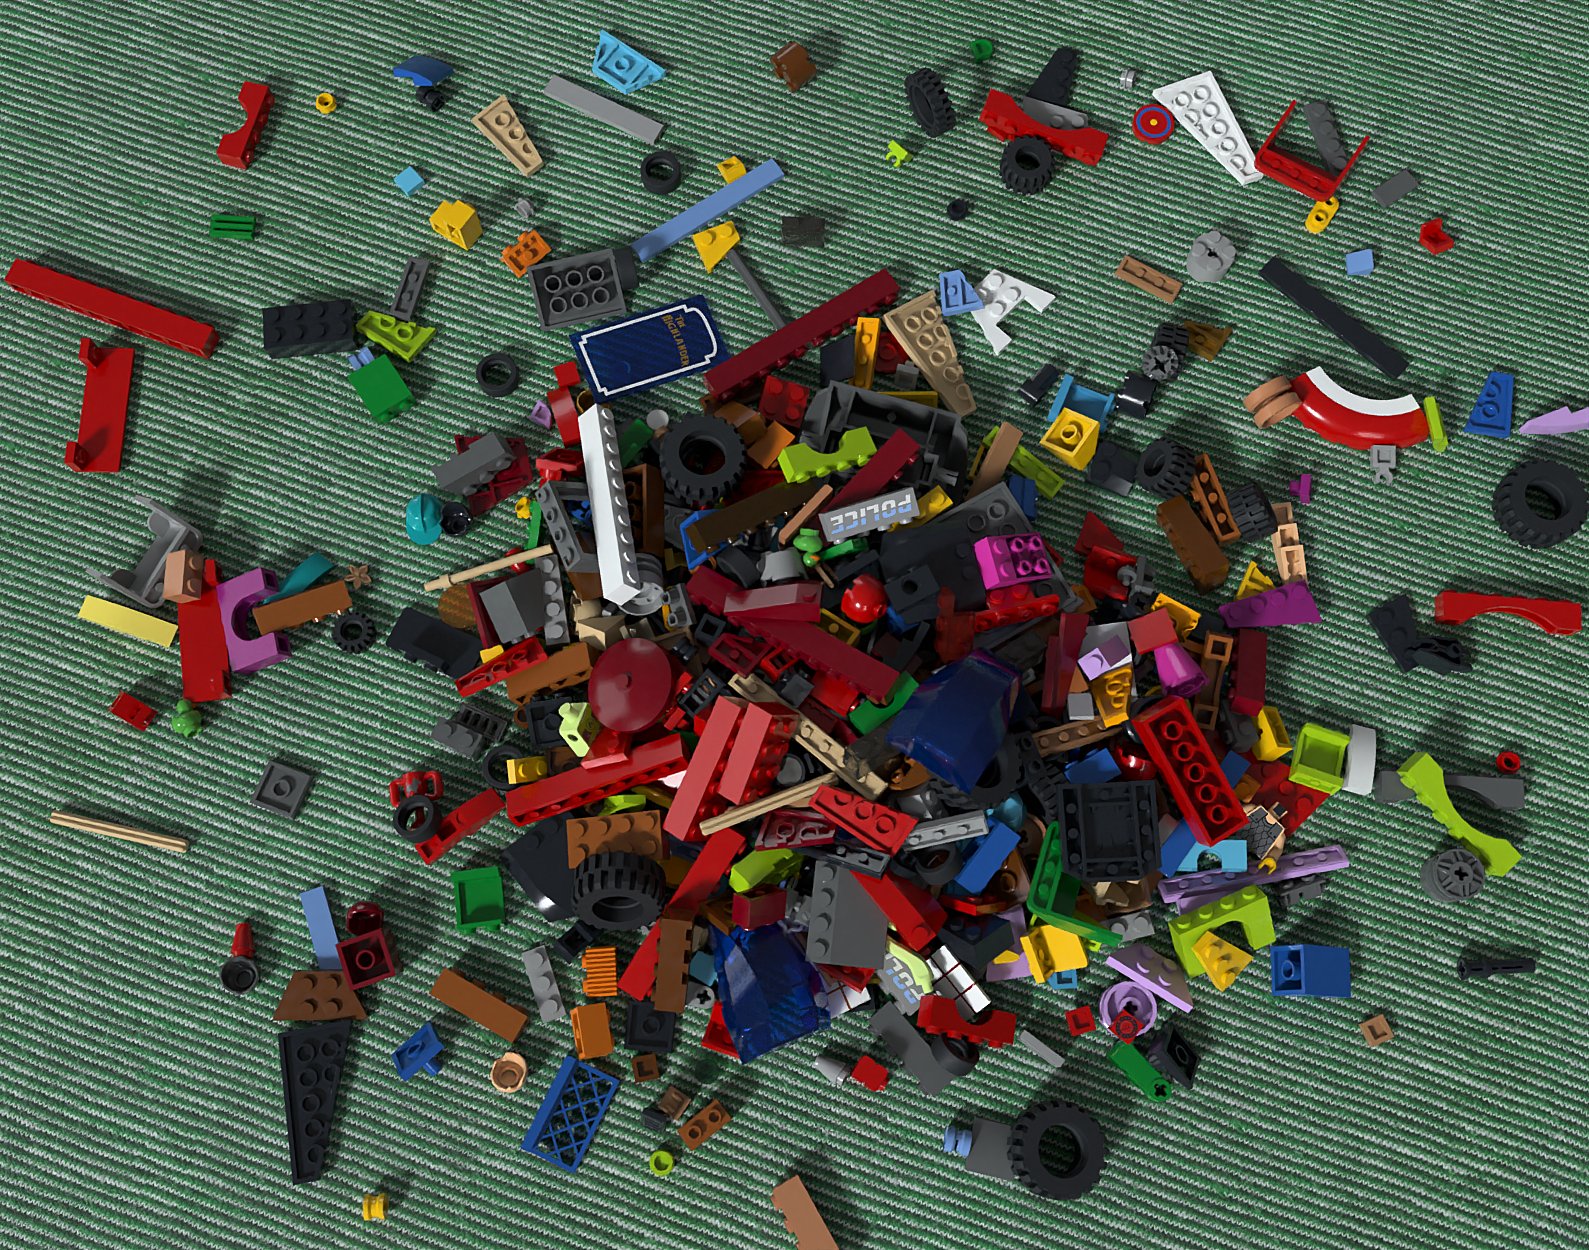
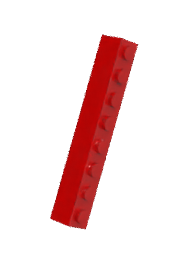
M680 733L671 734L665 738L647 742L642 746L630 749L627 760L588 769L580 766L567 772H561L553 777L538 780L527 786L518 787L515 790L506 792L507 817L517 827H521L687 770L691 761L689 744Z
M734 825L712 833L662 914L665 913L667 907L696 910V915L701 916L702 914L698 912V903L706 900L710 894L713 896L716 894L722 884L719 882L720 877L723 873L728 875L734 865V862L731 860L736 853L740 855L748 843L745 841L747 834ZM659 919L651 928L616 985L639 1001L645 995L649 997L652 987H656V983H654L656 977H653L655 962L659 961V953H656L657 939L661 938V929H658Z

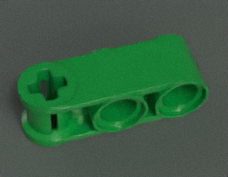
M1120 1039L1106 1053L1108 1059L1151 1101L1162 1102L1170 1098L1172 1089L1169 1082L1150 1065L1149 1061L1138 1052L1132 1043L1128 1045ZM1154 1086H1162L1160 1090L1162 1095L1154 1094L1156 1092Z

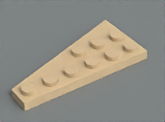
M933 289L884 314L882 320L917 368H920V372L934 391H937L938 396L948 410L962 415V420L973 414L977 407L969 385L965 383L962 374L964 371L962 366L958 364L957 352L948 327L942 320V311L940 306H937L936 294Z

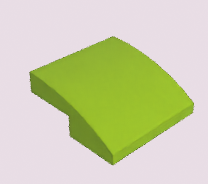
M1434 396L1424 399L1423 405L1433 448L1437 452H1444L1448 445L1440 406L1439 403L1435 402Z

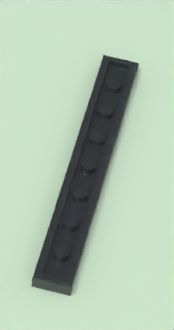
M1272 257L1259 271L1258 275L1393 381L1410 364L1276 258Z

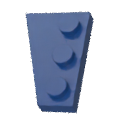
M1491 372L1488 375L1462 432L1505 439L1510 436L1514 375Z

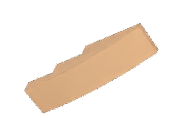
M1291 502L1271 504L1278 522V532L1272 534L1271 539L1282 584L1285 586L1305 579L1308 586L1303 545L1299 544L1297 523H1293Z

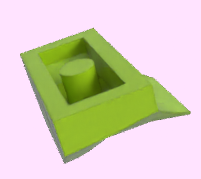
M646 794L604 798V809L598 816L610 815L616 811L622 814L642 812L646 805Z

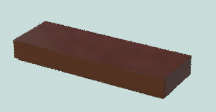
M761 379L757 380L749 389L745 391L740 390L735 393L732 399L726 402L722 401L717 404L711 394L699 398L705 417H707V414H713L731 400L739 404L743 403L745 406L758 402L763 382Z

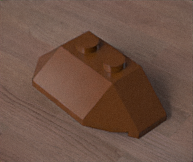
M576 531L575 534L583 553L597 554L595 534ZM552 537L550 538V543L553 545L554 551L556 552L560 562L562 563L566 571L562 558ZM566 571L582 602L603 596L600 573Z

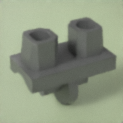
M1140 555L1138 557V564L1134 568L1131 565H1126L1118 570V580L1126 586L1130 584L1128 599L1134 594H1141L1149 598L1154 590V583L1150 582H1152L1155 576L1156 567L1145 564L1146 557Z
M685 583L677 584L660 595L662 604L665 606L670 605L672 611L667 617L669 626L677 627V630L697 623L693 607L698 604L689 598L690 595L687 592Z

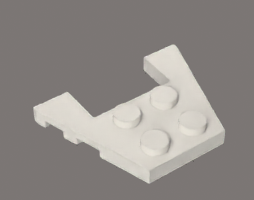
M994 269L974 288L984 303L985 309L970 312L976 322L982 327L986 339L990 341L995 354L998 356L1011 344L1012 339L997 325L1024 299L1042 313L1054 302L1055 296Z

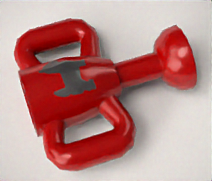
M435 770L409 772L402 775V778L394 779L389 785L390 802L395 808L402 802L400 801L398 785L404 786L407 798L413 795H423L435 801L439 800L444 793L442 776L439 771ZM430 778H433L434 794L428 793L427 781ZM424 807L414 811L416 821L411 824L410 831L420 828L425 823Z

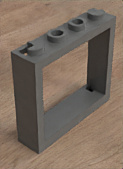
M548 480L535 495L566 571L600 573L598 554L583 553L561 500L590 501L588 485L586 483Z

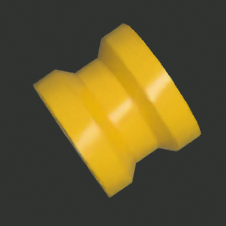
M380 1193L379 1196L365 1194L363 1199L364 1220H372L373 1217H378L380 1220L387 1219L389 1210L387 1193Z

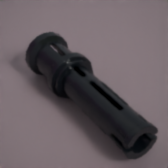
M1479 957L1477 960H1466L1465 958L1457 960V972L1462 980H1468L1469 977L1488 979L1491 975L1534 973L1536 969L1533 958L1489 960L1485 957Z

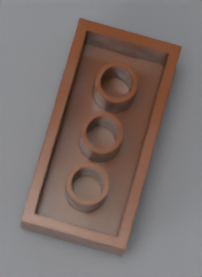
M653 810L566 820L569 868L576 869L585 858H590L591 855L596 853L602 854L604 851L617 852V850H624L627 853L631 851L637 852L638 855L642 856L644 854L656 862L671 860L669 832L662 828L667 812Z

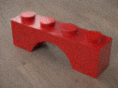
M244 81L238 100L244 111L248 113L247 120L238 131L223 135L216 154L224 165L247 170L249 163L254 159L256 145L260 143L263 127L267 125L270 109L274 107L275 97L269 86Z
M937 995L921 996L917 1026L926 1028L927 1033L941 1034V1032H945L948 1038L962 1039V1037H967L970 1043L982 1044L984 1041L989 1043L988 1047L1003 1049V1045H1013L1016 1015L999 1010L982 1011L978 1020L973 1024H969L960 1016L955 1000Z

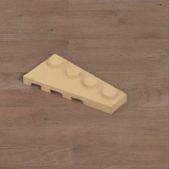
M504 94L472 118L473 124L527 178L544 166L540 155L528 138L525 129L520 124Z

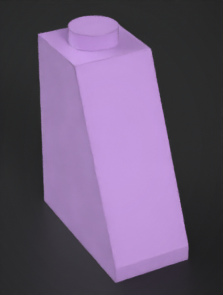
M1116 635L1077 661L1091 681L1130 655L1119 636Z

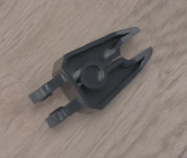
M1431 635L1418 638L1411 643V646L1417 649L1411 653L1414 660L1419 665L1442 676L1451 671L1460 673L1472 671V665L1464 662L1471 658V652L1462 649L1461 643L1456 638Z

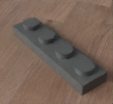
M1325 100L1305 104L1303 112L1325 170L1339 177L1348 164V160Z

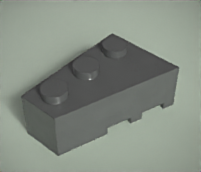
M491 432L468 445L470 449L458 456L456 453L450 455L451 460L439 467L437 463L430 466L441 487L465 498L475 494L478 488L490 482L497 473L508 468L511 462L517 458L505 437Z

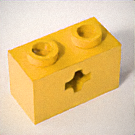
M1263 706L1257 717L1250 716L1259 740L1252 746L1253 754L1257 760L1274 761L1293 749L1277 707Z

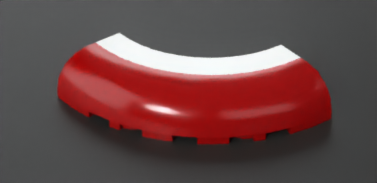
M1320 366L1289 382L1292 387L1288 393L1296 392L1302 401L1301 406L1290 415L1297 417L1305 428H1311L1319 433L1320 437L1335 444L1338 442L1348 445L1349 448L1365 451L1370 449L1372 445L1396 446V448L1403 449L1425 441L1429 435L1427 419L1412 394L1392 400L1363 398L1338 386L1326 375Z

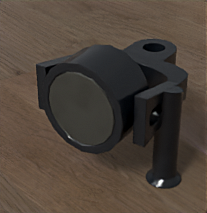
M788 753L783 756L779 774L775 777L772 786L774 790L780 787L788 789L825 775L828 772L825 764L812 754Z

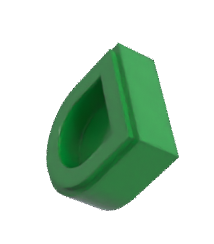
M979 39L970 42L969 46L976 63L991 58L994 47L989 40Z

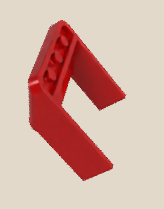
M1293 100L1258 151L1254 160V167L1257 171L1319 202H1325L1338 192L1363 154L1370 137L1365 136L1340 176H1334L1275 146V141L1293 116L1297 101Z

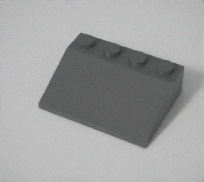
M612 248L526 267L542 332L627 313Z
M816 861L805 961L883 970L888 919L849 869L825 861Z

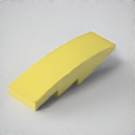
M89 595L86 596L78 614V617L167 648L170 647L178 629V626Z

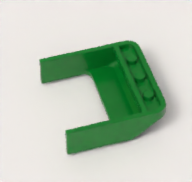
M1054 821L1045 832L1027 896V907L1032 913L1055 928L1115 948L1122 941L1123 935L1072 918L1081 880L1062 872L1058 821Z

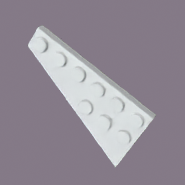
M1211 70L1153 91L1152 95L1242 185L1262 179L1264 174L1255 169V156Z

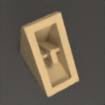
M624 615L578 620L579 641H586L594 648L606 651L609 647L623 639L619 628L625 625Z

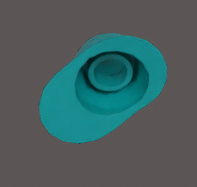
M420 493L407 504V534L413 542L419 545L432 544L439 538L442 532L439 525L442 519L440 513L442 508L441 502L431 494Z

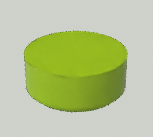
M665 1149L654 1152L649 1161L650 1169L659 1176L670 1173L675 1164L674 1156Z

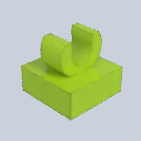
M894 140L888 145V148L892 151L886 155V159L891 161L896 156L897 161L893 165L896 168L902 165L903 160L909 163L914 157L906 148Z

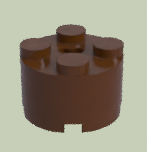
M792 40L773 54L770 62L775 67L772 71L776 78L779 80L783 78L786 81L785 85L788 90L794 93L817 75V69L814 63L809 64L807 59L809 55L805 49L796 41L792 42Z

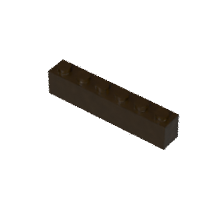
M811 477L802 483H797V481L788 483L785 480L693 522L685 531L697 554L707 552L709 555L721 549L720 545L725 542L727 545L740 540L739 536L744 533L748 537L759 531V526L764 525L767 528L777 523V518L781 516L786 519L797 513L796 509L803 508L817 494L818 489Z

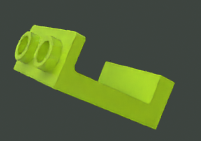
M1305 723L1298 730L1288 780L1334 795L1343 787L1344 779L1340 778L1345 747L1350 743L1351 737L1344 735L1341 731L1323 728L1317 723Z

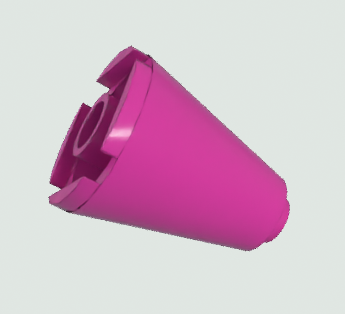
M1178 641L1154 649L1164 696H1181L1185 700L1201 692L1200 687L1204 683L1206 686L1209 684V679L1205 672Z

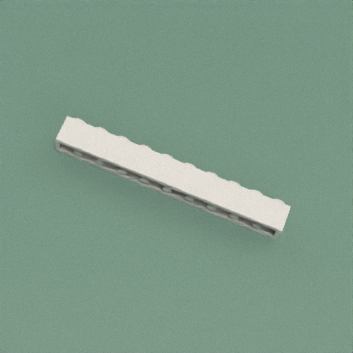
M596 403L578 417L603 596L605 599L623 605L640 593L641 588L614 416L609 409Z

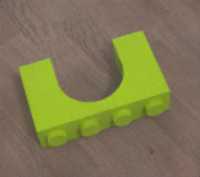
M1255 883L1168 921L1178 965L1189 979L1206 972L1191 948L1207 931L1213 933L1226 922L1239 921L1243 938L1254 950L1276 941L1267 896Z

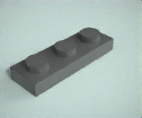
M411 256L408 257L389 312L390 316L412 322L431 267L430 261Z

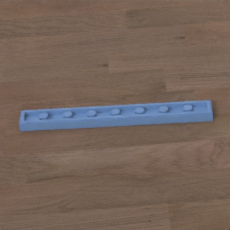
M773 158L633 242L631 248L642 263H645L784 178V173Z

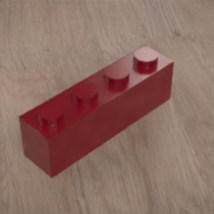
M1240 627L1237 635L1232 636V652L1228 665L1232 667L1227 682L1231 683L1228 689L1226 700L1230 701L1229 711L1257 717L1265 703L1267 634Z

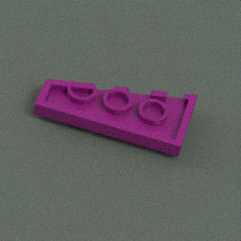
M1305 579L1222 605L1218 608L1222 620L1225 621L1226 630L1239 629L1240 627H1273L1287 624H1318L1322 622Z

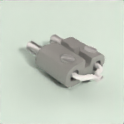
M795 877L790 879L787 888H782L787 891L785 919L777 921L784 928L783 932L790 934L792 931H809L813 889L810 897L804 895V897L799 896V892L795 891L798 884L797 878L794 881ZM787 922L793 924V928L787 930Z

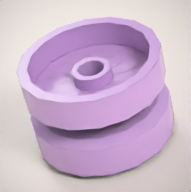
M1124 981L1109 986L1101 994L1097 1003V1014L1101 1024L1108 1032L1114 1034L1108 1027L1119 1012L1124 1009V1006H1128V1013L1144 1025L1136 1036L1147 1032L1154 1024L1157 1016V1004L1153 994L1141 984Z

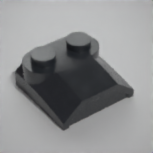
M1100 441L1084 482L1126 498L1136 476L1137 462L1140 457L1119 448L1113 441Z
M1170 1022L1154 1035L1148 1052V1061L1153 1068L1158 1071L1165 1070L1183 1087L1190 1090L1193 1088V1082L1201 1058L1173 1022Z

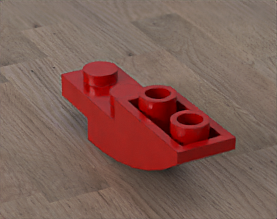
M490 788L445 816L437 833L431 839L423 843H417L414 847L427 865H432L465 836H472L503 810L506 805L496 790Z

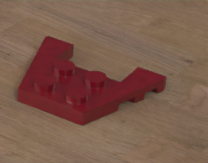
M454 435L458 455L469 450L468 445L481 439L482 436L463 437V435ZM506 438L517 458L511 462L508 468L501 470L489 482L491 490L468 496L473 517L481 515L534 483L523 438Z

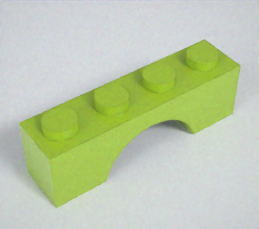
M865 426L846 431L839 441V451L835 453H818L804 442L783 448L777 459L788 483L795 481L802 483L813 476H826L831 471L838 470L842 472L857 464L864 466L874 456L877 449Z

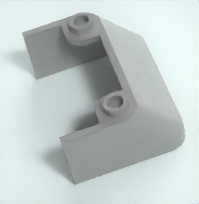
M136 495L135 500L152 510L147 520V526L151 532L158 536L135 571L131 573L126 569H116L109 578L89 568L85 572L144 606L158 608L166 600L163 598L167 554L185 549L196 553L202 544L203 536L199 530L152 499Z

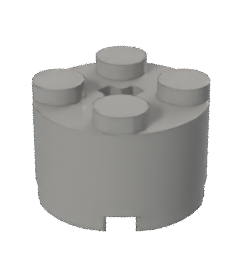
M1218 231L1203 234L1194 241L1187 255V271L1198 282L1216 283L1223 279L1234 260L1236 249L1230 240Z
M790 547L775 553L767 551L760 555L761 560H759L756 567L761 574L759 579L761 587L800 579L808 580L802 560L803 556L796 547Z

